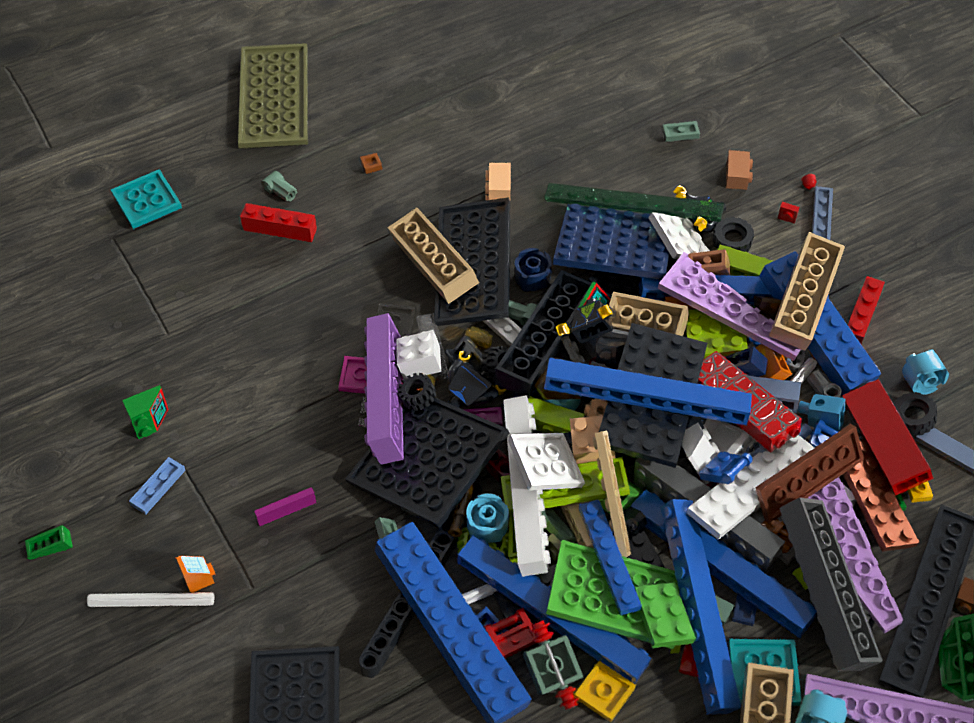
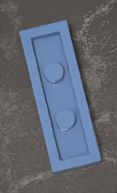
M168 457L129 500L130 505L147 514L186 471L185 467Z

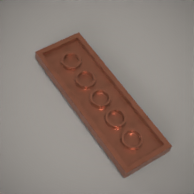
M848 425L755 487L765 521L771 523L773 520H776L782 516L780 507L798 498L810 497L864 460L856 426Z
M865 439L859 440L864 460L843 475L882 552L916 547L919 541Z

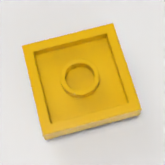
M598 661L575 692L574 697H580L579 701L611 722L632 694L636 685L601 661Z

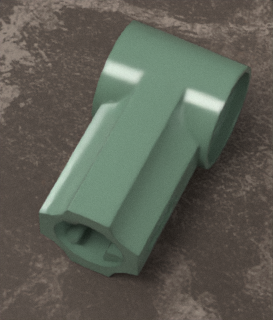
M278 171L272 172L261 181L263 188L268 193L274 192L286 202H291L297 194V189L287 183Z
M509 300V318L518 320L524 326L537 305L529 303L526 306Z

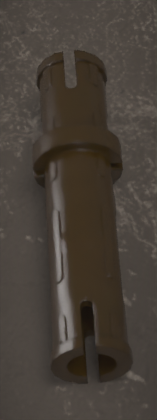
M476 482L471 485L457 504L455 510L452 511V522L448 533L453 537H460L462 534L464 522L467 521V507L471 501Z

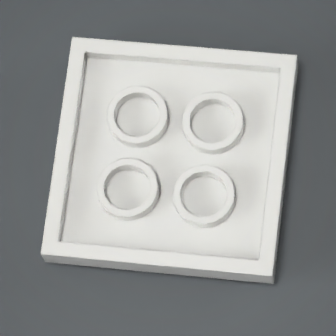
M652 213L648 217L673 259H679L683 252L688 253L689 256L690 253L710 251L702 242L700 234L694 229L691 220Z
M563 433L512 434L508 438L528 490L582 488L585 484Z

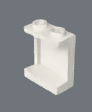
M707 418L703 425L712 438L709 440L710 443L715 442L720 452L742 455L746 453L748 446L752 449L753 443H757L744 430L727 422Z

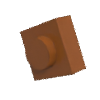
M377 153L360 157L366 174L382 170V164Z

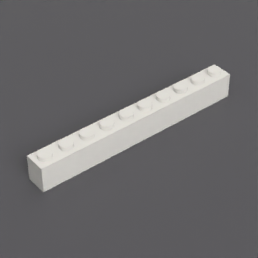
M526 395L504 399L506 428L510 433L507 437L517 558L522 577L547 573V564L550 563L549 551L545 550V546L549 545L547 533L543 531V528H547L545 515H542L541 512L545 511L543 498H540L543 490H528L508 442V438L512 434H533V430H536L535 419L531 416L535 414L533 403H529Z

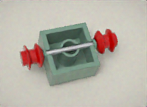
M543 620L531 625L533 629L529 631L535 633L536 637L533 642L541 643V645L522 652V655L538 694H545L559 688L555 697L561 698L562 703L559 707L564 706L566 710L578 705L576 701L580 699V697H574L573 692L576 688L568 687L567 684L583 678L567 635L549 641L548 639L554 633L548 632L547 627L550 623L545 624Z

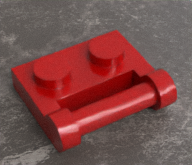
M523 608L517 610L516 614L493 625L487 624L484 626V629L504 658L536 644V642H533L536 637L535 633L529 632L533 629L532 623ZM519 621L522 622L521 625L514 627L498 636L496 635V632L504 628H507Z

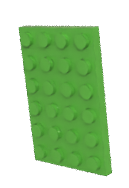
M562 540L546 614L651 643L640 611L624 615L619 614L594 548ZM622 556L634 588L676 583L679 591L675 571ZM674 645V646H666V647H667V648L674 649L675 645Z

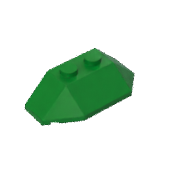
M974 614L952 619L951 625L943 635L938 650L942 687L964 702L974 700Z

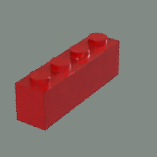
M246 203L240 216L243 230L312 242L317 230L315 215Z
M869 276L865 279L848 323L849 328L861 345L885 284L884 281Z

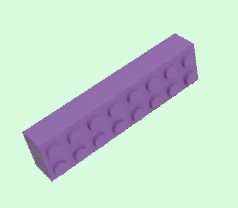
M389 313L367 318V326L364 327L367 341L364 342L367 356L364 357L367 371L364 372L367 386L364 388L367 402L364 404L367 418L364 420L367 429L365 443L367 446H370L373 457L378 459L380 465L404 460L402 401L398 395V389H400L398 386L402 384V375L397 365L396 339L401 338Z

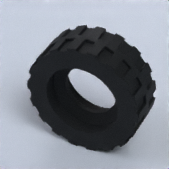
M727 217L723 220L721 219L714 228L713 245L717 250L719 245L748 252L752 247L754 230L751 224L747 223L746 220H742V218ZM726 232H737L742 235V240L731 242L725 239L724 235Z
M913 392L903 394L893 403L912 436L923 435L935 427L937 423V405L928 395ZM915 408L923 410L925 415L921 419H909L905 417L904 413L908 409Z

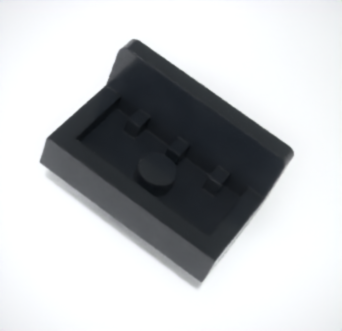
M463 336L453 350H445L444 353L451 364L458 359L459 352L464 351L462 358H467L470 355L468 363L478 372L482 373L481 367H483V364H481V360H484L481 358L482 353L469 336Z

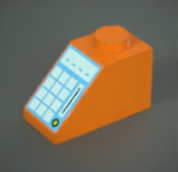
M176 557L190 593L214 584L212 575H215V571L211 563H206L204 557Z

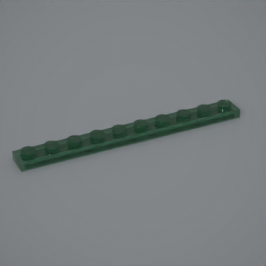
M548 183L545 194V201L579 204L650 214L658 213L692 219L702 217L705 220L721 222L724 210V203L555 183Z

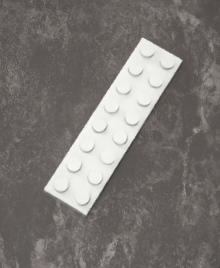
M798 435L795 438L789 439L783 447L777 448L771 453L767 449L763 453L759 452L753 457L752 463L749 466H745L735 476L731 484L719 483L688 508L687 514L719 540L760 506L755 487L815 447Z

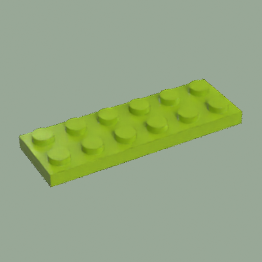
M613 458L620 496L630 495L623 458ZM597 461L577 464L585 481L582 488L543 490L540 498H543L545 508L607 498L606 491L602 489L601 479H603L602 470L598 468ZM510 475L502 476L504 502L508 507L509 514H514Z

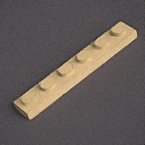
M606 430L595 433L593 444L595 450L598 449L599 458H597V465L599 470H602L603 479H601L603 491H606L607 494L605 505L612 519L609 521V526L612 533L614 532L621 556L628 557L631 555V549L608 432Z

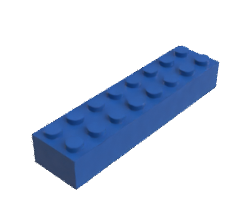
M796 251L765 265L759 275L773 298L782 301L798 257ZM827 297L808 349L832 384H836L841 388L842 397V395L877 380L881 372Z

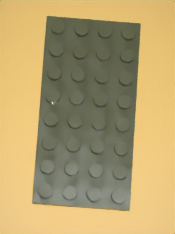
M307 43L241 47L239 148L308 144Z

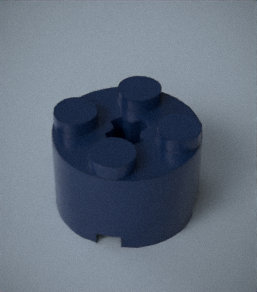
M528 248L521 251L515 259L514 277L516 283L523 291H536L549 286L552 261L548 253L540 252L537 248Z

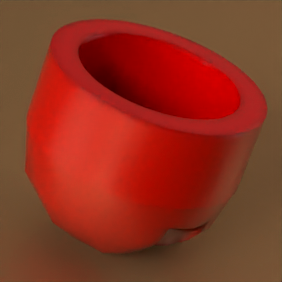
M807 174L801 179L806 189H812L816 185V176L814 174Z

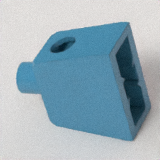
M815 394L811 403L800 401L798 412L808 415V425L814 427L816 422L821 419L827 426L839 432L845 420V399Z

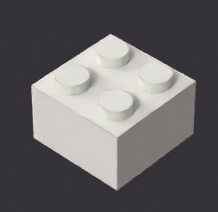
M434 330L396 339L397 365L403 379L407 380L408 375L413 377V373H417L419 376V373L430 375L441 372L440 346Z

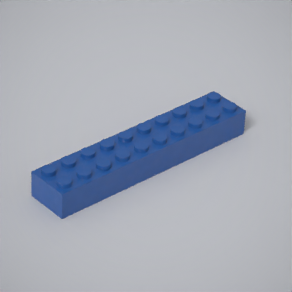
M411 522L376 541L375 553L486 723H503L526 709L531 701V697L415 524Z

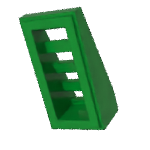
M63 525L25 540L29 560L65 551L73 547L70 531ZM37 543L38 550L35 551L34 544Z

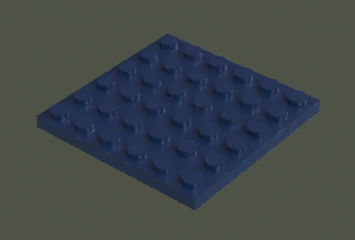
M568 204L553 258V265L662 280L667 271L669 251L648 218L651 214H638L632 211L623 212L616 211L615 209H601L595 206L586 207L579 204Z

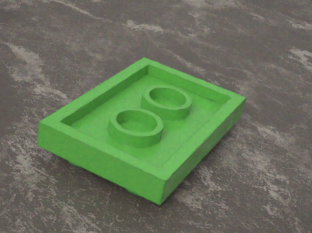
M676 583L635 587L642 605L640 613L652 648L694 643L696 638Z

